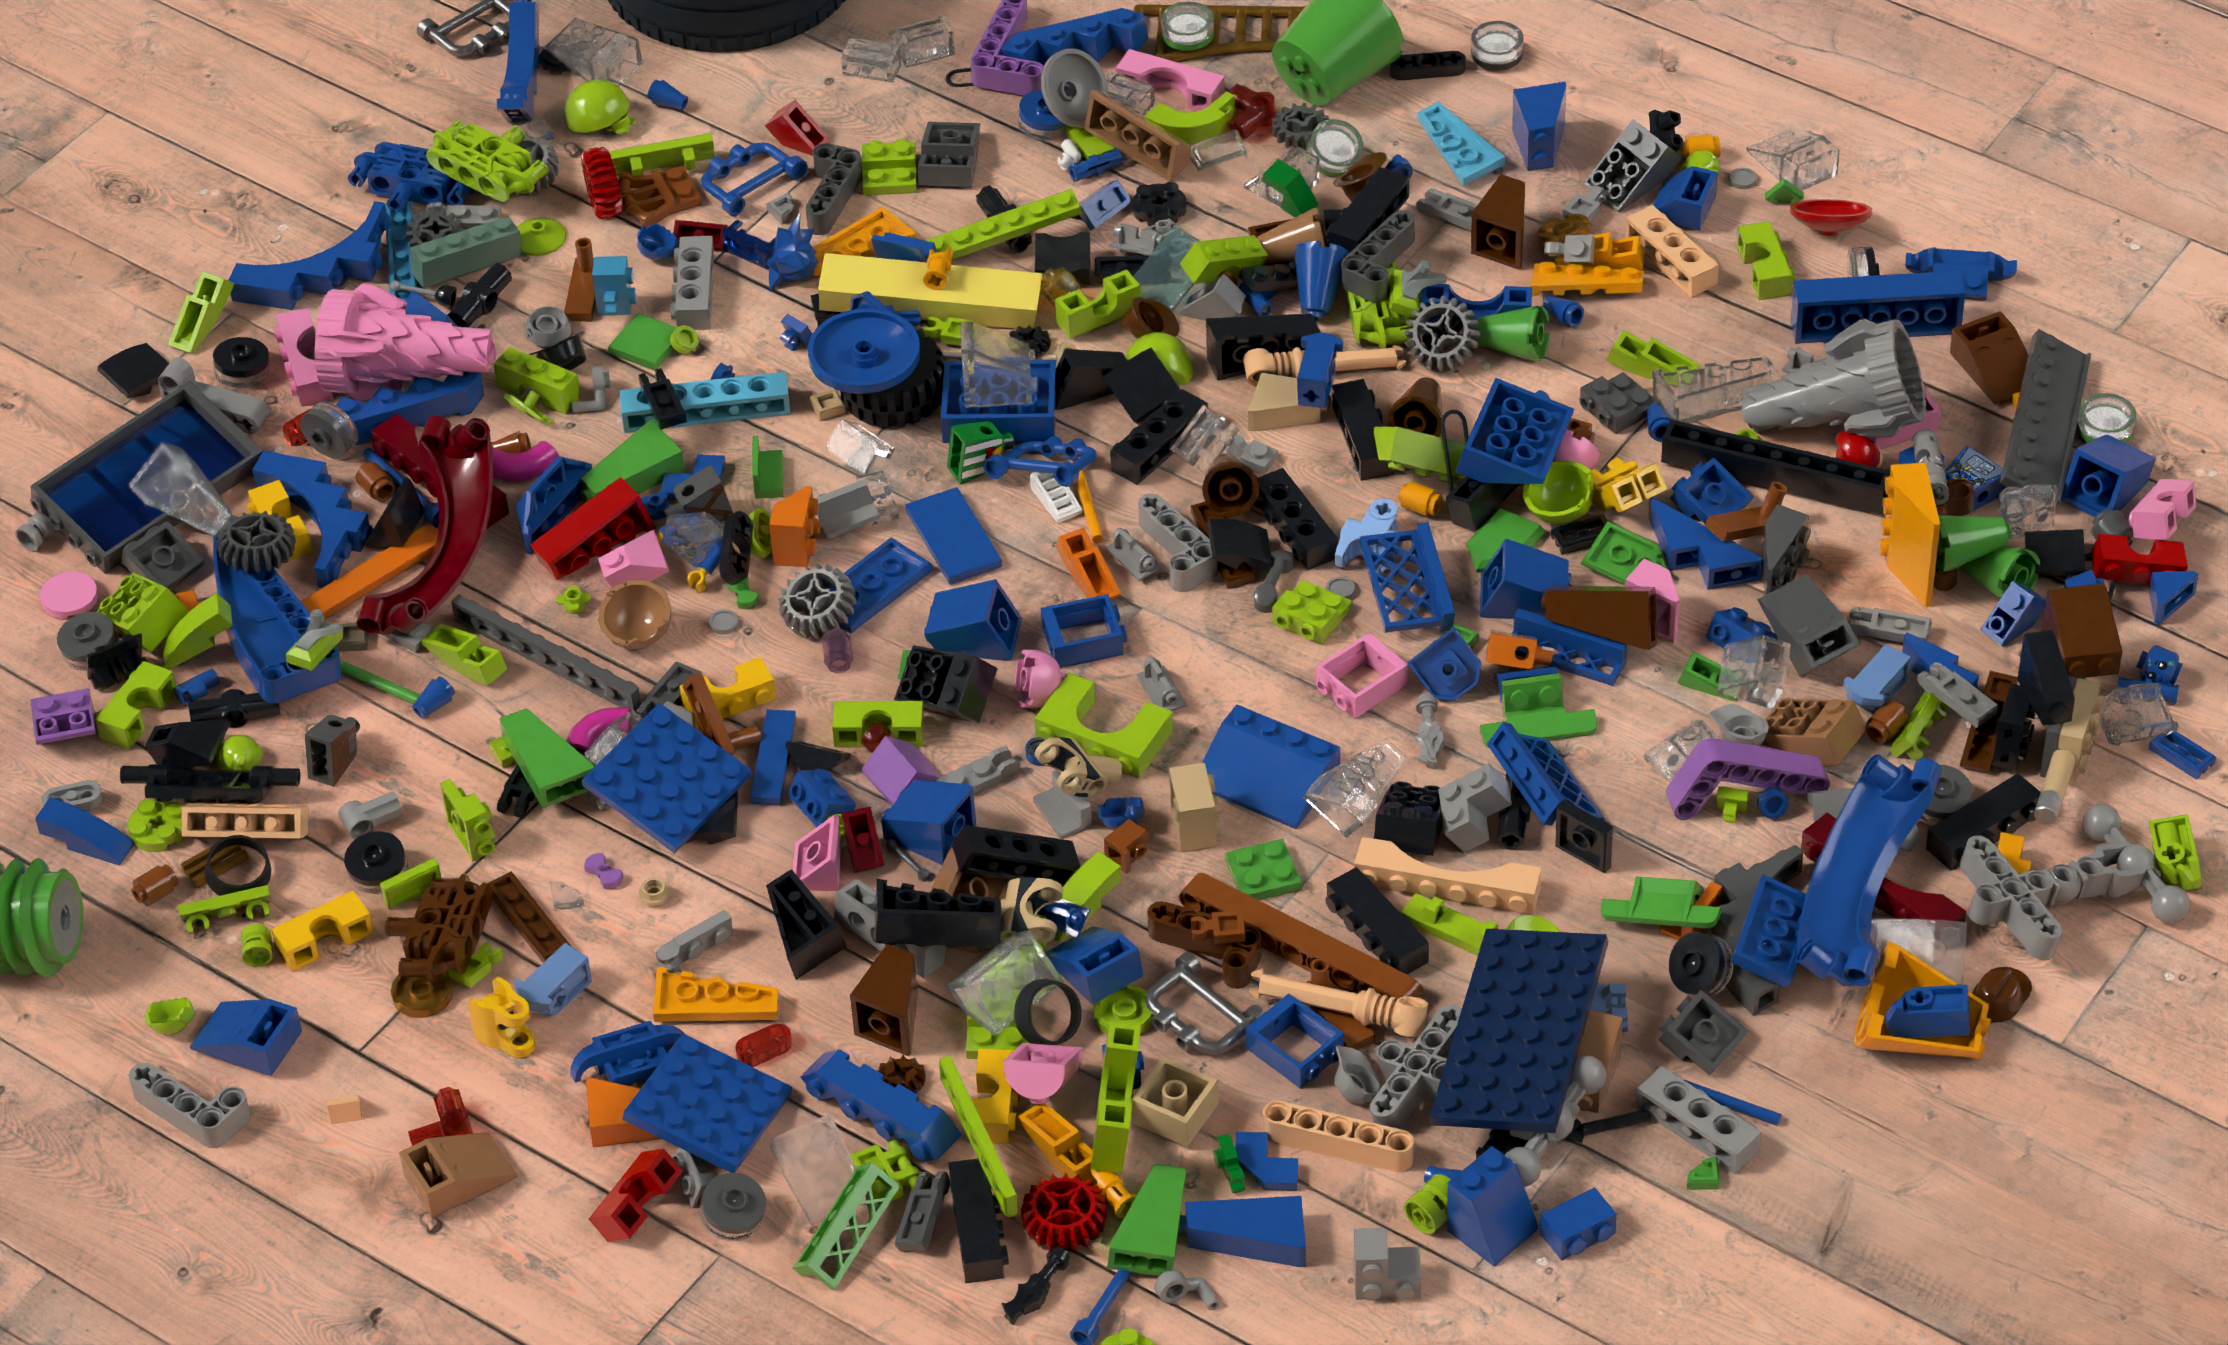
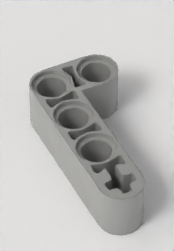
M173 358L158 378L162 399L188 381H191L244 433L255 434L271 413L270 406L263 399L196 381L192 366L182 358ZM183 409L176 413L177 415L191 418Z
M1157 494L1143 495L1138 501L1139 526L1173 556L1169 561L1170 586L1172 589L1179 592H1187L1215 576L1218 571V561L1212 558L1210 539L1161 496Z
M149 1063L137 1064L129 1071L128 1076L132 1091L138 1103L208 1148H217L224 1145L250 1120L251 1114L246 1094L239 1087H228L209 1102Z

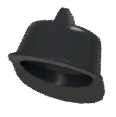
M585 331L576 333L552 347L530 353L529 355L540 354L545 361L571 371L586 361L585 350L581 340V336L585 334Z

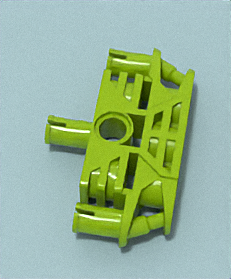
M456 120L443 132L436 131L434 133V145L426 153L427 160L438 171L501 202L508 201L510 199L509 194L513 192L522 194L533 192L535 189L534 184L549 172L547 165L543 161L540 163V160H536L532 164L531 153L517 145L526 138L525 132L520 127H517V125L499 137L473 123L466 126L462 121Z
M1397 261L1392 262L1386 268L1389 279V296L1386 300L1371 302L1344 289L1355 343L1358 345L1361 344V339L1376 343L1380 349L1386 348V345L1405 343L1410 339L1404 334L1405 330L1412 329L1406 323L1409 317L1390 311V275L1393 269H1398Z

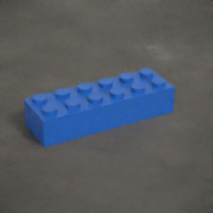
M1945 271L1794 280L1791 326L1795 344L1830 342L1836 335L1862 319H1867L1875 324L1897 319L1903 324L1909 337L1952 335V328L1961 326L1963 320L1965 289L1961 272Z

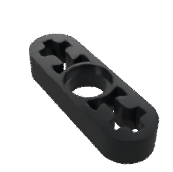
M1459 51L1401 55L1390 64V75L1396 80L1458 76L1466 70V56ZM1423 64H1432V65H1434V66H1433V67H1423L1422 65H1423Z
M742 511L735 512L726 518L724 522L719 572L722 579L729 585H737V583L747 578L749 572L753 523L750 517ZM732 542L737 545L740 554L734 549Z

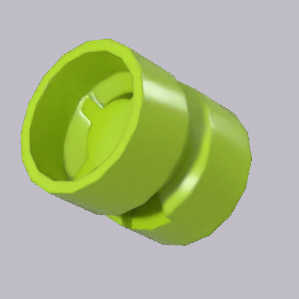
M1435 1174L1424 1184L1422 1190L1417 1191L1404 1203V1212L1407 1218L1422 1233L1433 1234L1446 1222L1447 1187L1451 1179L1445 1175Z

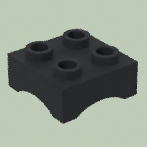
M1080 232L1068 237L1035 233V273H1042L1041 286H1061L1063 284L1071 285L1072 283L1078 285L1076 279L1079 281V285H1090V232Z

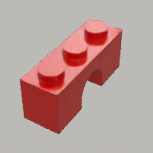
M2099 533L2091 551L2096 579L2102 578L2105 580L2151 584L2152 572L2187 571L2188 569L2183 542L2155 539L2150 553L2140 554L2129 546L2127 536Z
M664 1148L641 1152L593 1212L589 1221L607 1242L630 1239L648 1217L641 1207L651 1198L660 1194H666L683 1172L682 1169Z

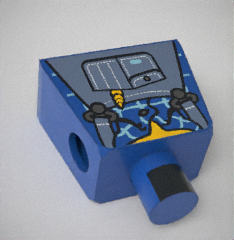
M1966 446L1945 469L1947 480L1966 479L1972 483L1974 487V508L1972 511L2007 493L2008 487L2000 484L2003 468L1969 446Z

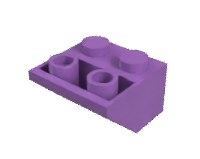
M89 688L30 699L36 745L98 733L95 722L96 714Z

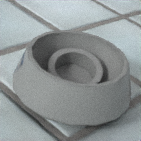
M544 306L531 312L525 324L524 333L533 344L554 346L571 335L572 325L561 309L553 306Z

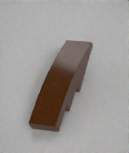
M1994 671L1989 672L1985 689L1982 693L1998 705V711L1996 715L1978 728L1971 724L1960 767L1990 773L1999 719L2011 683L2019 684L2016 676Z

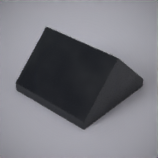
M408 477L404 478L364 545L366 547L404 546L424 511L411 479Z
M2084 529L2025 532V548L2035 552L2040 560V566H2035L2036 574H2039V576L2079 575L2085 572Z

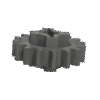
M1292 103V108L1290 109L1284 106L1282 107V112H1276L1275 118H1272L1273 137H1277L1278 143L1285 142L1286 148L1295 145L1296 150H1299L1300 147L1307 149L1311 135L1317 129L1330 125L1329 116L1324 115L1323 109L1316 111V105L1309 108L1306 103H1303L1302 106Z
M434 207L430 208V213H426L421 209L419 217L412 215L411 223H407L406 241L409 242V250L410 247L465 230L461 228L462 221H454L455 214L453 212L448 216L445 215L444 208L439 213L435 212Z

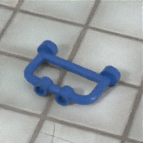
M755 143L747 148L737 144L731 148L728 159L723 160L716 156L710 161L709 170L701 178V185L705 191L722 202V209L731 216H737L745 207L743 196L784 172L795 180L800 179L805 175L808 165L799 156L790 157L770 143ZM758 153H766L779 162L728 193L712 183V180L718 176L721 178L728 176L731 169L739 164L742 166L747 165L752 156Z
M1051 436L1044 442L1029 441L1021 443L1002 456L994 454L984 461L983 468L987 476L992 479H999L1007 473L1008 469L1054 473L1057 483L1068 487L1078 480L1081 470L1096 460L1097 452L1092 447L1086 446L1085 442L1080 438H1076L1068 444H1063L1059 437ZM1031 452H1040L1047 458L1055 454L1065 455L1069 460H1075L1080 456L1073 463L1069 461L1058 463L1020 459L1019 457Z

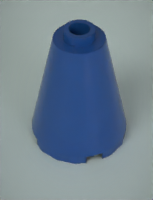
M1318 241L1303 242L1296 245L1294 255L1301 313H1311L1315 321L1322 320L1330 312L1342 279V260L1349 254V251L1344 247L1330 243L1329 248L1321 247V242Z

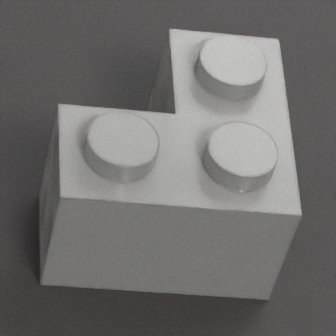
M1489 763L1439 789L1444 834L1464 853L1489 841L1486 817L1512 805L1509 782Z
M1387 1228L1354 1229L1356 1300L1421 1298L1419 1246L1388 1247Z

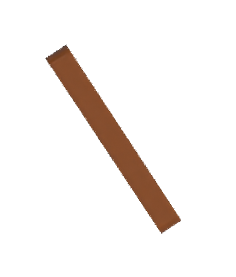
M1205 873L1196 874L1179 893V901L1184 907L1212 915V912L1243 910L1244 924L1257 928L1261 933V948L1311 972V962L1314 959L1323 958L1329 963V979L1335 985L1348 992L1358 994L1362 990L1367 991L1368 988H1374L1376 993L1381 994V998L1383 995H1388L1389 998L1391 996L1396 997V1001L1404 996L1421 998L1424 994L1422 985L1413 977Z

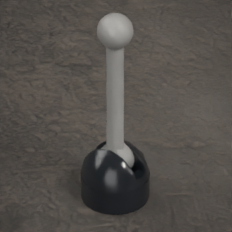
M397 280L393 281L390 285L393 291L405 290L413 292L414 290L420 294L434 296L439 305L447 308H453L456 300L457 289L449 285H443L437 291L403 285Z

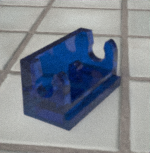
M739 220L734 221L728 228L722 230L724 251L766 270L770 268L767 265V261L773 257L776 237L768 243L756 236L747 234L744 229L737 231L743 224Z

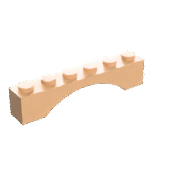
M1362 837L1354 862V868L1357 867L1377 888L1394 890L1396 892L1417 893L1426 897L1436 896L1455 902L1499 908L1517 913L1534 914L1541 889L1542 867L1511 862L1500 867L1482 871L1463 872L1445 870L1413 859L1391 841Z

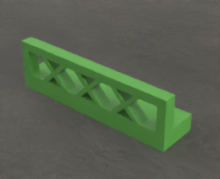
M872 1162L858 1166L792 1269L801 1276L813 1274L830 1289H835L900 1185ZM876 1178L888 1187L880 1199H874L871 1186ZM867 1205L869 1219L866 1224L857 1225L855 1211L858 1206ZM851 1230L853 1244L849 1250L841 1251L839 1236L842 1231ZM829 1256L835 1257L837 1269L832 1277L819 1268L825 1258Z

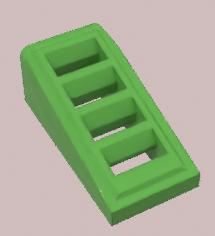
M1693 651L1677 683L1697 691L1735 701L1746 677ZM1716 678L1722 679L1720 684L1715 682ZM1728 681L1733 682L1731 689L1725 687Z

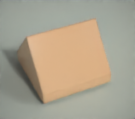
M353 1095L328 1099L327 1107L331 1124L362 1120L360 1096Z

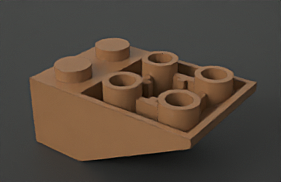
M1782 698L1765 719L1769 728L1763 743L1778 750L1819 757L1823 766H1839L1867 728L1854 700Z
M489 1132L428 1138L399 1152L404 1176L432 1218L518 1177Z

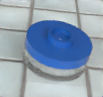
M1042 90L1032 91L1021 99L1018 125L1022 132L1031 138L1045 141L1055 140L1066 134L1065 128L1068 125L1059 121L1049 110Z

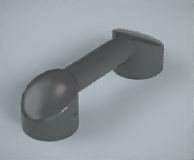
M1276 550L1271 554L1273 566L1265 582L1260 584L1254 592V607L1259 612H1272V607L1277 602V590L1275 587L1281 573L1290 572L1295 566L1294 554L1289 551Z

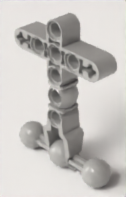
M2096 804L2089 808L2083 816L2082 826L2088 837L2096 842H2107L2108 844L2097 845L2094 853L2079 858L2077 862L2070 861L2069 865L2058 864L2048 870L2044 868L2041 871L2032 870L2018 874L1997 847L1983 836H1973L1968 839L1960 861L1961 870L1976 887L1968 910L1969 918L1979 925H1991L2003 921L2025 949L2034 958L2039 960H2050L2054 957L2063 933L2061 925L2045 907L2053 906L2054 902L2067 903L2075 898L2081 899L2082 897L2087 898L2105 894L2109 897L2117 898L2139 889L2140 885L2143 884L2153 896L2151 909L2155 917L2163 923L2176 924L2184 920L2190 912V899L2186 891L2180 887L2163 883L2160 879L2162 872L2155 868L2156 859L2151 850L2134 842L2129 843L2120 832L2121 818L2117 810L2108 804ZM2117 863V868L2111 866Z
M1455 1005L1442 1007L1413 1046L1398 1040H1387L1378 1046V1061L1382 1075L1387 1081L1370 1104V1112L1374 1123L1402 1130L1426 1095L1435 1098L1462 1010L1460 1007ZM1585 1055L1576 1058L1556 1133L1509 1130L1511 1136L1528 1140L1524 1147L1513 1148L1505 1154L1507 1158L1517 1165L1524 1187L1532 1185L1539 1178L1542 1168L1539 1158L1548 1145H1557L1558 1140L1564 1139L1572 1132L1574 1115L1580 1112L1577 1104L1582 1097L1595 1094L1604 1086L1607 1076L1606 1069L1596 1057Z

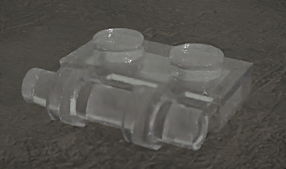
M1203 405L1170 450L1192 466L1196 464L1199 458H1202L1203 460L1197 469L1207 474L1213 460L1222 454L1227 446L1231 447L1235 441L1234 437L1240 429L1233 423H1230L1227 429L1223 431L1222 428L1227 421L1221 415ZM1216 437L1218 441L1210 451L1206 450Z

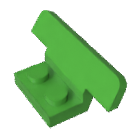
M1560 673L1501 681L1503 714L1505 717L1503 722L1511 723L1518 734L1545 738L1551 741L1592 735L1596 732L1595 709L1566 713L1563 705L1562 678ZM1502 722L1480 725V734L1486 747H1488L1487 743Z
M1636 876L1631 900L1602 899L1601 914L1602 918L1606 921L1712 928L1717 924L1722 908L1694 905L1695 899L1698 900L1704 892V887L1695 880Z

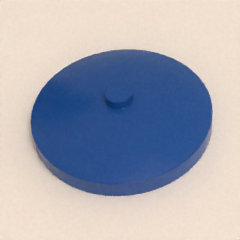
M871 308L849 310L827 319L813 332L808 343L809 365L814 375L822 383L833 389L855 394L880 392L898 385L913 373L920 359V341L915 328L906 319L895 313Z

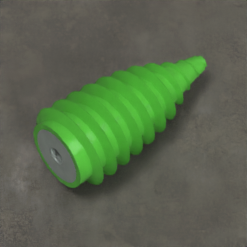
M40 858L34 859L28 867L20 859L12 860L6 869L0 862V975H8L15 971L22 976H30L37 972L41 976L51 977L58 973L64 964L69 963L74 958L80 945L83 930V902L78 882L64 868L57 872H51L46 862Z

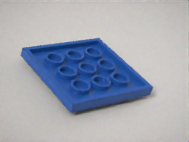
M659 702L582 779V785L675 854L751 777L752 770Z
M682 1033L624 1110L622 1120L728 1172L736 1173L790 1097L793 1087Z

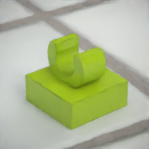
M1719 786L1717 808L1724 809L1723 821L1735 823L1737 811L1747 813L1749 791Z

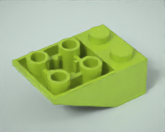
M133 572L122 579L119 583V588L112 596L105 598L101 602L100 609L97 612L106 615L112 621L115 630L123 636L129 634L134 636L141 633L142 649L151 653L190 610L167 587Z

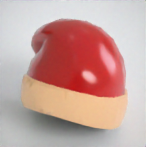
M1845 430L1837 434L1836 442L1839 447L1834 458L1882 469L1883 456L1875 441L1870 440L1866 436L1846 433Z

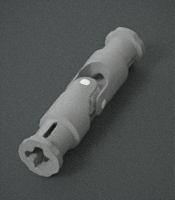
M1919 430L1912 437L1916 463L1926 462L1935 504L1941 505L1948 500L1949 492L1943 466H1939L1943 462L1937 436L1931 430Z

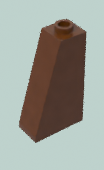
M1552 586L1545 590V594L1542 595L1541 605L1542 610L1546 611V620L1644 650H1650L1657 645L1655 587Z

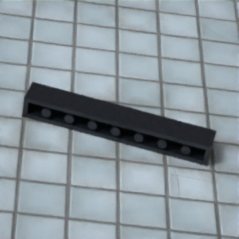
M1672 419L1662 438V463L1692 470L1700 462L1706 464L1714 457L1738 481L1770 488L1772 482H1780L1787 487L1788 493L1881 515L1883 512V498H1888L1885 491V477H1890V470Z

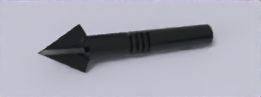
M1648 1109L1582 1124L1576 1118L1572 1132L1566 1138L1582 1143L1584 1136L1649 1122L1650 1113Z

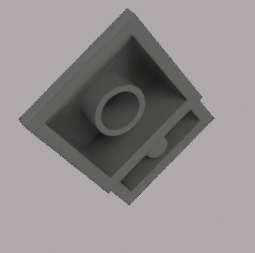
M927 123L921 143V157L918 164L919 185L972 187L977 163L980 123Z

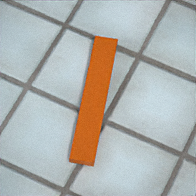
M428 523L412 533L404 546L387 548L303 599L301 603L309 613L314 609H320L323 611L324 619L330 617L430 556L436 544L438 529L431 523Z

